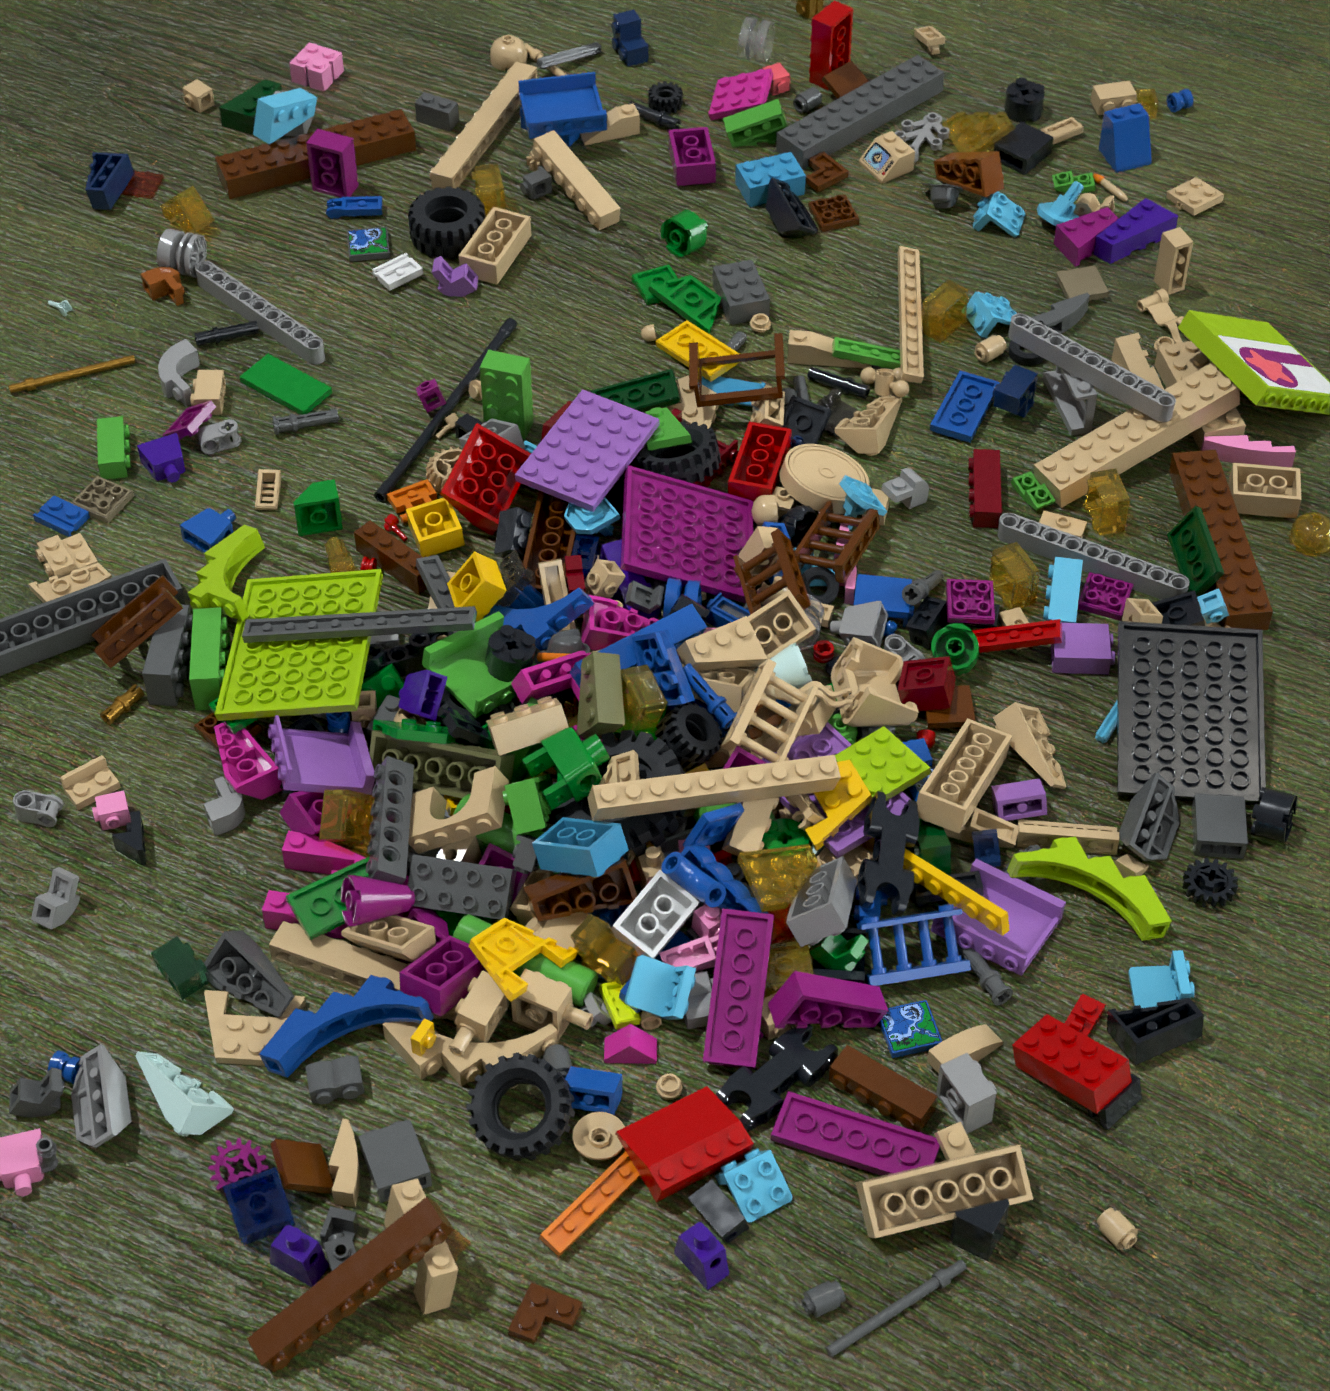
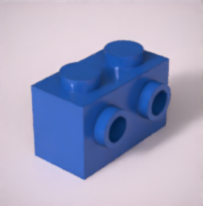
M571 1066L565 1078L570 1085L569 1091L574 1096L575 1102L571 1103V1108L615 1114L622 1098V1074Z

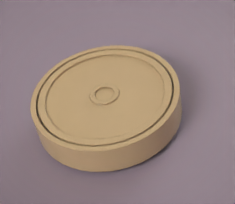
M802 444L792 448L786 454L780 470V480L785 490L798 502L805 506H810L817 511L823 509L827 501H832L833 513L845 514L846 510L843 508L847 494L839 485L845 475L864 482L869 486L868 475L857 461L837 449L819 444Z

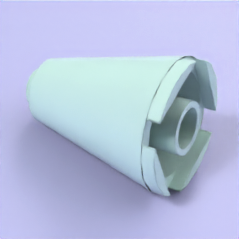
M796 642L770 659L777 663L773 670L776 673L775 676L795 688H802L812 681Z

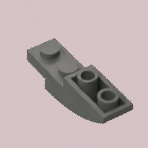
M1085 293L1051 304V311L1031 318L1061 334L1074 326L1085 315L1090 295Z

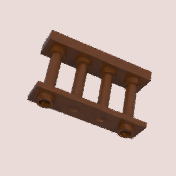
M827 501L823 509H820L818 517L796 550H794L800 571L805 564L829 568L835 572L836 582L845 583L880 528L878 510L869 508L866 515L862 518L833 513L832 501ZM834 522L855 526L857 529L853 532L829 528V526ZM823 536L847 540L848 543L840 546L820 542ZM814 550L838 554L839 557L835 560L810 555Z
M779 529L771 532L772 546L746 563L737 554L733 556L735 562L734 571L740 579L750 615L762 608L761 602L788 587V590H790L803 610L811 606L791 541ZM774 555H778L777 563L752 578L750 570ZM781 570L783 571L784 575L781 580L757 594L755 588L757 585Z
M162 575L92 633V636L100 644L94 651L110 669L183 609L182 605L174 597L179 593L178 590Z

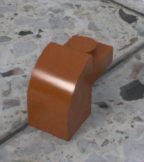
M157 267L141 273L143 289L152 301L168 295L176 306L184 303L183 294H185V291L181 284L180 273L177 270L169 267Z

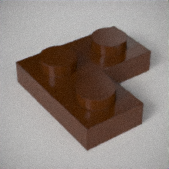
M824 151L808 159V165L815 172L806 176L805 183L816 192H820L848 178L849 171Z
M531 1282L508 1328V1335L534 1345L546 1321L572 1331L583 1308V1302Z

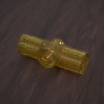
M337 537L329 538L324 547L328 557L330 573L355 571L352 557L348 555L343 539H338Z

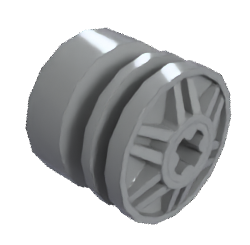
M166 229L158 243V267L173 268L181 275L196 277L195 265L200 261L206 260V239L203 235H194L189 232L185 234L183 231Z

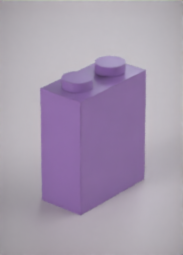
M1062 623V643L1050 644L1052 673L1109 674L1110 665L1115 663V651H1111L1113 647V634H1109L1108 624Z

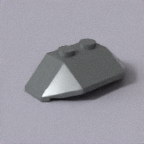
M1157 772L1149 778L1130 801L1119 831V839L1144 861L1167 859L1180 823L1178 807L1174 794H1176L1175 786Z

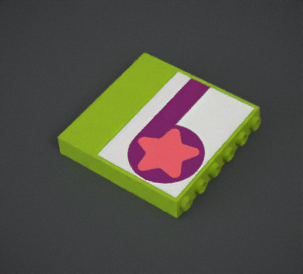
M1189 310L1179 324L1178 329L1256 406L1330 415V381L1268 322Z

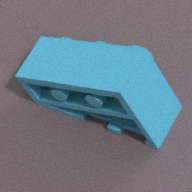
M302 88L258 98L253 135L268 144L273 143L315 115L317 97Z
M1055 557L1054 565L1049 564L1048 578H1051V586L1047 585L1045 599H1049V606H1044L1043 620L1061 619V623H1076L1083 560Z

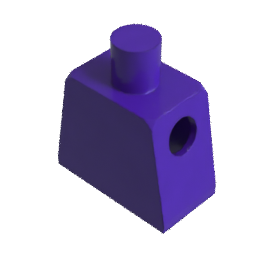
M177 433L137 445L140 462L155 480L160 481L167 478L169 482L173 483L180 479L181 473L185 472Z
M430 670L408 674L404 687L399 691V708L436 721L447 676Z
M702 1222L696 1223L678 1237L674 1254L707 1290L729 1275L724 1246Z
M286 1225L270 1246V1264L310 1287H313L329 1268L320 1243L291 1225Z

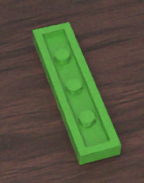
M834 337L832 343L833 357L852 360L862 364L876 365L881 368H900V350Z

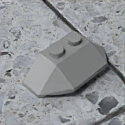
M101 1044L81 1056L79 1062L81 1067L76 1075L71 1094L76 1140L94 1148L116 1136L131 1122L126 1077L105 1046Z

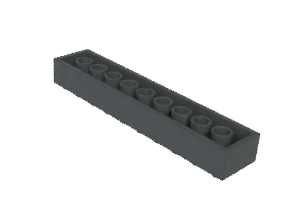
M916 55L777 132L776 152L779 154L792 152L798 164L804 170L809 167V158L823 151L830 155L942 92L944 72L924 58Z
M159 560L1 618L0 676L95 641L96 639L92 636V633L162 575L178 590L179 593L174 597L180 604L186 605L182 587L167 560Z

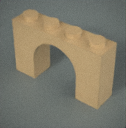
M496 766L474 773L469 800L458 813L444 819L447 801L434 787L413 793L408 844L420 854L501 828L505 809L503 791L505 790L504 785L509 784V780Z
M418 1179L391 1186L384 1221L386 1228L426 1197ZM446 1241L434 1246L425 1253L422 1260L417 1262V1277L413 1292L423 1315L450 1307L458 1268Z

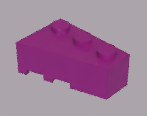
M1106 207L1056 225L1054 245L1077 267L1085 257L1089 258L1092 256V252L1095 249L1096 236L1119 218Z

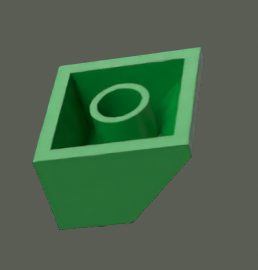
M335 479L312 483L293 502L299 537L343 529Z

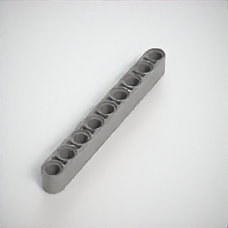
M200 261L195 265L199 287L249 322L256 320L259 329L308 363L317 365L325 361L323 340L315 333L212 262Z
M1018 313L1011 317L1008 337L1013 342L1159 422H1168L1172 419L1176 398L1169 392L1025 314Z
M1005 513L1000 516L998 538L1005 543L1054 561L1055 557L1083 560L1082 571L1101 574L1134 584L1133 590L1161 600L1188 592L1190 582L1182 574L1014 513Z

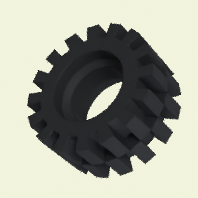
M663 81V84L657 82V85L653 84L652 88L650 87L648 91L649 108L651 107V109L658 112H667L668 115L671 112L676 113L683 106V90L681 86L678 87V84L673 85V82L667 84V81Z

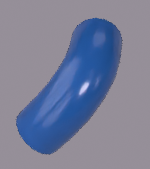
M672 852L662 862V872L702 903L712 908L719 906L724 901L726 888L696 867L679 852Z

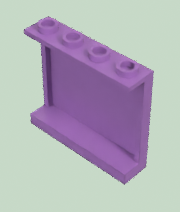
M275 715L274 723L269 725L268 738L272 739L271 750L275 752L278 780H282L284 790L371 796L375 781L374 768L360 722L351 721L348 734L283 729L279 715Z
M976 859L971 865L970 872L979 871L984 887V895L981 896L1008 912L1010 931L1002 936L994 930H989L984 924L970 918L962 911L963 914L953 916L956 941L962 948L968 949L971 947L981 954L983 958L1022 976L1061 921L1066 902L1020 879L1011 878L1009 874ZM943 918L933 919L931 932L945 938Z

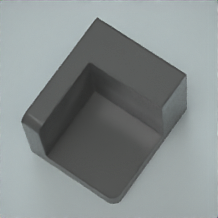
M330 1206L320 1232L322 1249H324V1243L329 1242L328 1238L336 1233H344L345 1236L351 1235L352 1241H354L359 1227L357 1212ZM341 1250L338 1252L345 1254L346 1250Z

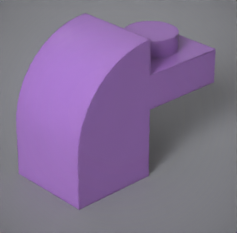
M441 256L434 259L432 274L436 280H439L438 290L447 296L462 297L477 290L478 275L467 263L452 269Z

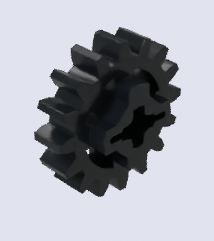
M1205 858L1204 863L1195 860L1194 866L1189 864L1187 871H1184L1182 888L1187 889V897L1194 896L1193 903L1201 901L1202 907H1206L1207 903H1209L1213 908H1216L1217 903H1220L1224 907L1227 900L1232 902L1237 892L1238 877L1233 876L1235 870H1227L1226 862L1219 865L1216 858L1213 862H1209V859Z

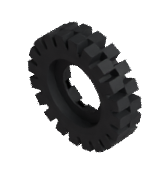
M621 730L620 740H617L614 732L602 735V742L610 759L612 756L635 750L639 760V777L642 779L685 774L672 749L669 750L667 744L661 739L657 738L654 740L652 734L641 731L639 736L636 737L633 730ZM610 760L598 766L602 778L607 772ZM588 796L578 803L572 798L553 809L552 811L557 822L563 817L592 820ZM686 809L600 821L621 824L628 849H633L636 857L645 854L647 849L645 843L650 841L655 847H658L666 841L662 834L663 830L671 834L674 833L679 826L676 817H684ZM629 850L622 856L625 860L629 858Z

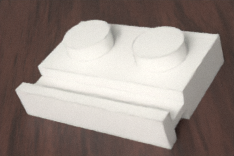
M405 253L373 268L372 272L373 276L377 277L378 281L390 291L423 275V268Z

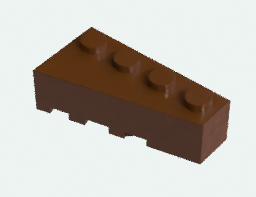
M620 857L618 862L613 863L599 877L580 874L572 875L571 873L561 872L523 888L529 907L538 921L568 917L573 913L579 912L584 914L592 913L594 910L608 908L609 910L616 909L621 905L631 904L637 897L627 863L623 857Z

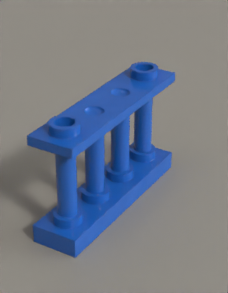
M954 904L938 906L939 911L883 920H879L878 916L863 918L864 923H858L857 929L868 930L873 964L871 974H865V983L877 986L970 971V960L962 959L961 955H958L953 922L954 915L963 914L962 909L954 908ZM942 917L948 957H946V962L937 963L936 959L933 958L928 919ZM917 921L923 961H921V966L912 967L911 963H908L903 923ZM892 925L898 965H896V970L887 971L886 967H883L878 927Z

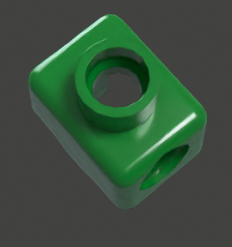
M567 727L541 740L543 747L522 759L532 778L552 766L555 768L557 783L542 791L548 805L553 810L572 798L578 803L589 795L593 785H600L602 776L598 766L610 760V757L596 734L581 741L572 727Z

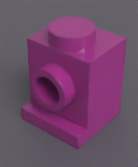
M435 379L424 381L420 386L416 387L417 395L427 413L446 404L442 391ZM438 396V399H436V400H434V401H432V402H430V403L427 402V401H429V400H431V399H433V398H435V397Z

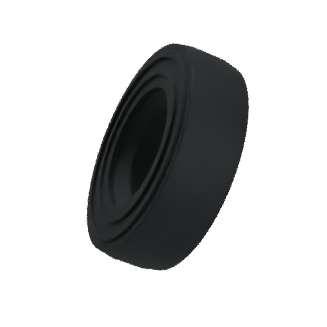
M1012 340L1010 341L1009 356L1017 364L1034 366L1044 360V358L1033 352L1026 353L1021 351V345Z
M817 566L809 568L802 574L810 601L830 605L836 599L839 592V582H836L835 574L831 570ZM815 579L823 580L827 584L826 593L820 596L814 595L810 591V583Z

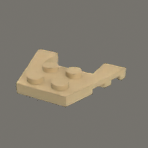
M205 990L204 995L216 1063L265 1066L259 1053L295 1008L303 1010L306 1004L305 996H294L281 1017L243 1016L226 1014L229 1001L228 992Z

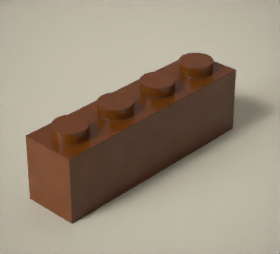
M371 520L354 532L357 552L368 557L370 560L376 558L378 567L416 594L420 595L427 589L416 567V559L423 558L420 554Z
M848 1045L845 1046L830 1066L829 1082L839 1090H845L854 1095L858 1101L873 1106L882 1115L894 1118L907 1129L921 1132L936 1111L937 1095Z

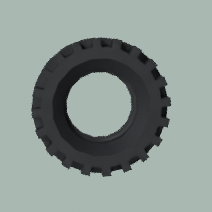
M681 422L682 426L691 435L692 443L648 451L646 442L635 457L637 468L692 484L696 481L701 483L705 481V476L711 477L714 475L713 470H718L719 463H721L716 433H714L712 428H707L706 424L698 426L697 422H692L691 424Z
M513 1053V1057L506 1058L504 1055L498 1057L499 1062L495 1065L488 1063L484 1066L487 1071L482 1077L477 1074L475 1080L478 1083L475 1089H469L468 1095L472 1097L471 1104H467V1111L471 1113V1119L468 1120L469 1124L475 1129V1136L486 1147L504 1158H512L515 1161L527 1158L531 1161L536 1160V1155L541 1153L546 1156L551 1153L550 1147L554 1144L559 1146L563 1142L560 1137L564 1131L569 1133L571 1129L568 1122L569 1118H574L575 1112L571 1109V1103L575 1101L574 1096L569 1091L570 1085L556 1068L535 1055L528 1053V1056H522L520 1053ZM518 1084H530L540 1089L545 1098L546 1110L543 1119L536 1127L527 1132L517 1133L508 1130L499 1117L501 1099L510 1088Z

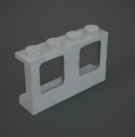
M1057 365L1056 370L1043 372V381L1070 435L1090 433L1092 431L1097 393L1093 385Z

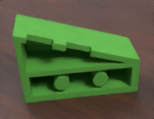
M779 99L723 118L726 133L732 147L757 145L758 142L775 144L777 132L789 126Z

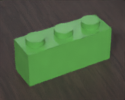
M123 416L97 419L98 467L100 476L104 479L128 477V468H131L130 455H127V453H131L130 441L127 440V438H130L129 424L125 425Z

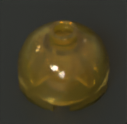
M1318 512L1302 514L1294 521L1290 529L1289 542H1293L1296 546L1295 550L1307 556H1321V552H1330V518Z

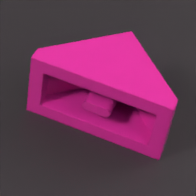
M629 1024L605 1038L604 1063L657 1064V1038Z

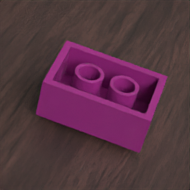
M708 127L669 130V153L676 186L716 183V162Z
M317 129L306 142L312 190L339 198L350 197L358 187L353 138Z
M449 935L399 972L400 991L407 995L424 998L429 1003L431 1012L442 1016L457 1005L461 998L465 999L469 994L467 990L474 977L478 979L482 970L487 971L471 951L468 943Z

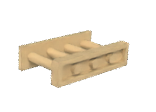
M768 658L759 665L722 747L731 751L737 745L739 747L743 745L772 763L789 761V758L786 756L808 709L810 710L817 700V697L814 695L818 687L813 685L805 692L795 688L775 676L776 673L773 670L777 663ZM771 684L800 701L796 712L794 713L767 697L766 693L763 692L766 685ZM761 704L789 720L791 723L786 733L757 717V713L754 712L756 706ZM747 725H753L781 741L777 753L748 738L747 733H745Z

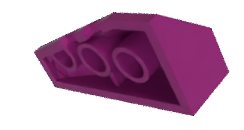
M299 791L289 794L279 813L292 831L314 835L334 829L372 799L373 796L372 794L371 796Z

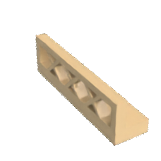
M1018 819L1017 847L1028 848L1030 845L1034 846L1036 844L1041 849H1050L1053 840L1061 837L1076 836L1085 853L1117 854L1119 844L1117 827Z

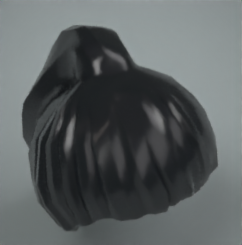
M796 506L778 519V523L785 524L793 548L798 547L816 520L817 514L810 506Z

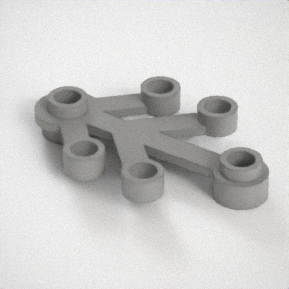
M932 112L924 116L923 120L916 122L904 120L902 121V131L895 132L904 142L916 138L912 145H909L915 151L914 163L919 160L918 149L925 139L929 142L932 150L938 151L942 149V140L949 138V128L941 125L943 121L941 115ZM923 127L922 129L912 131L913 129ZM931 130H935L938 133V138H935Z

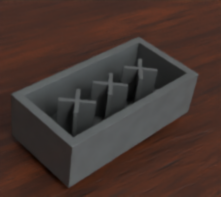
M181 604L183 609L153 633L142 672L150 705L177 706L179 697H183V682L189 675L188 663L191 656L193 615H191L190 605Z
M413 854L408 886L414 892L415 903L413 906L495 919H510V907L512 905L517 871Z

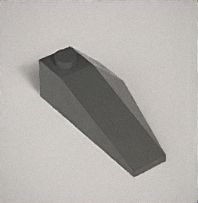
M243 930L224 931L199 970L215 988L227 991L240 1000L244 999L253 1003L255 1007L277 1017L283 1015L294 998V995L262 949Z

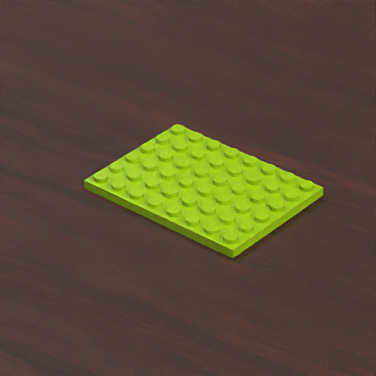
M373 569L247 579L243 596V603L249 614V617L246 619L376 612L383 580L382 570ZM246 619L243 621L237 620L215 711L217 721L275 717V715L293 716L357 711L372 636L244 643L242 633Z

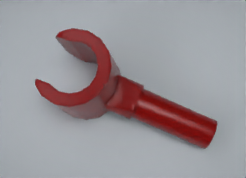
M389 514L384 519V529L388 532L393 531L403 541H406L408 537L397 527L399 524L398 518L393 514Z

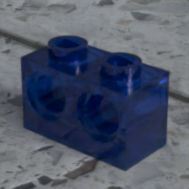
M577 534L571 556L581 555L584 580L594 566L597 555L600 556L599 537Z

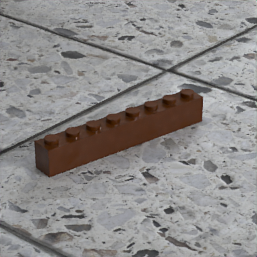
M425 1197L250 1335L247 1340L261 1366L273 1372L285 1368L292 1358L300 1352L308 1350L316 1339L332 1331L335 1324L344 1317L352 1315L364 1301L375 1297L383 1286L399 1278L403 1271L411 1264L422 1260L425 1253L434 1246L442 1244L454 1229L440 1206L430 1198Z

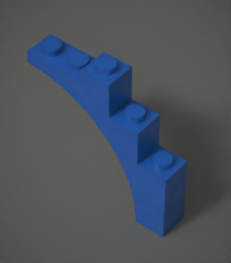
M577 588L564 598L532 609H513L495 604L483 619L499 611L504 616L503 626L510 625L515 629L532 635L536 640V647L542 651L548 649V642L555 633L567 627L573 620L594 605V602L582 589Z
M370 975L354 997L349 994L332 992L316 1014L312 1011L306 1012L295 1008L259 1053V1056L269 1072L288 1078L315 1051L351 1031L385 1022H415L421 1024L424 1018L432 1021L434 1016L429 1008V1003L424 998L407 995L399 990L396 991L395 985L390 979Z

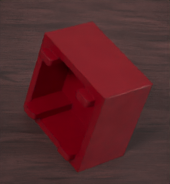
M950 656L904 661L897 690L901 703L913 702L916 704L918 711L950 708L956 681Z

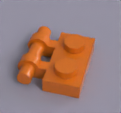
M428 479L390 492L387 494V498L398 514L406 512L405 509L436 500L437 492ZM406 513L399 516L402 523L408 522Z

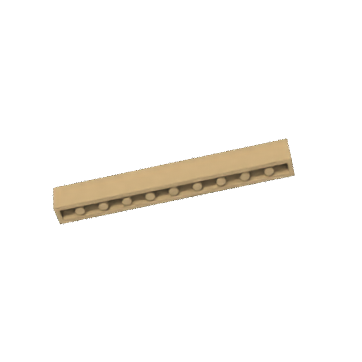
M515 62L508 69L507 74L499 81L495 90H492L488 99L483 102L478 112H475L471 121L466 124L461 134H458L454 143L449 146L448 151L444 156H441L437 165L431 169L430 179L432 188L451 186L456 189L461 185L521 105L518 81L537 79V67Z
M835 755L593 785L587 799L592 821L829 791L834 790L841 776Z

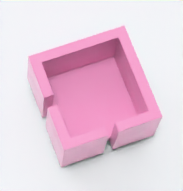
M310 42L289 63L292 82L307 86L309 80L310 88L325 92L333 83V80L335 81L344 72L342 52Z

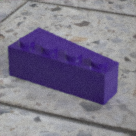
M1145 198L1096 236L1094 255L1111 264L1130 255L1133 250L1140 251L1144 249L1146 244L1151 242L1157 243L1161 241L1163 232L1176 228L1178 215Z
M622 539L602 544L600 560L615 561L621 569ZM622 570L626 577L613 597L623 604V608L630 611L633 607L625 604L629 584L632 581H636L651 589L652 587L650 583H646L644 575ZM660 608L656 609L650 614L638 610L637 614L647 619H658L659 615H661Z

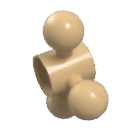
M867 367L861 371L860 378L863 383L872 384L875 382V393L877 395L890 396L894 393L897 397H905L909 393L908 383L901 380L900 368H895L894 370L883 368L875 371V369Z

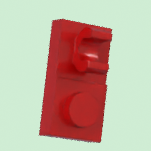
M1082 993L1064 1024L1089 1037L1103 1014L1106 1004Z

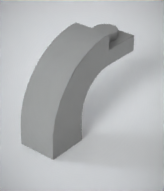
M187 339L170 347L163 354L158 365L159 378L164 395L167 399L174 396L177 401L180 400L185 406L191 404V388L181 377L188 371L200 366L197 349Z

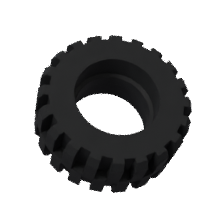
M446 186V188L437 187L432 191H425L424 195L420 194L412 202L408 210L410 239L413 245L429 257L433 258L435 256L438 258L441 256L443 259H455L484 221V205L472 192L468 190L463 191L459 187L456 189L451 186Z

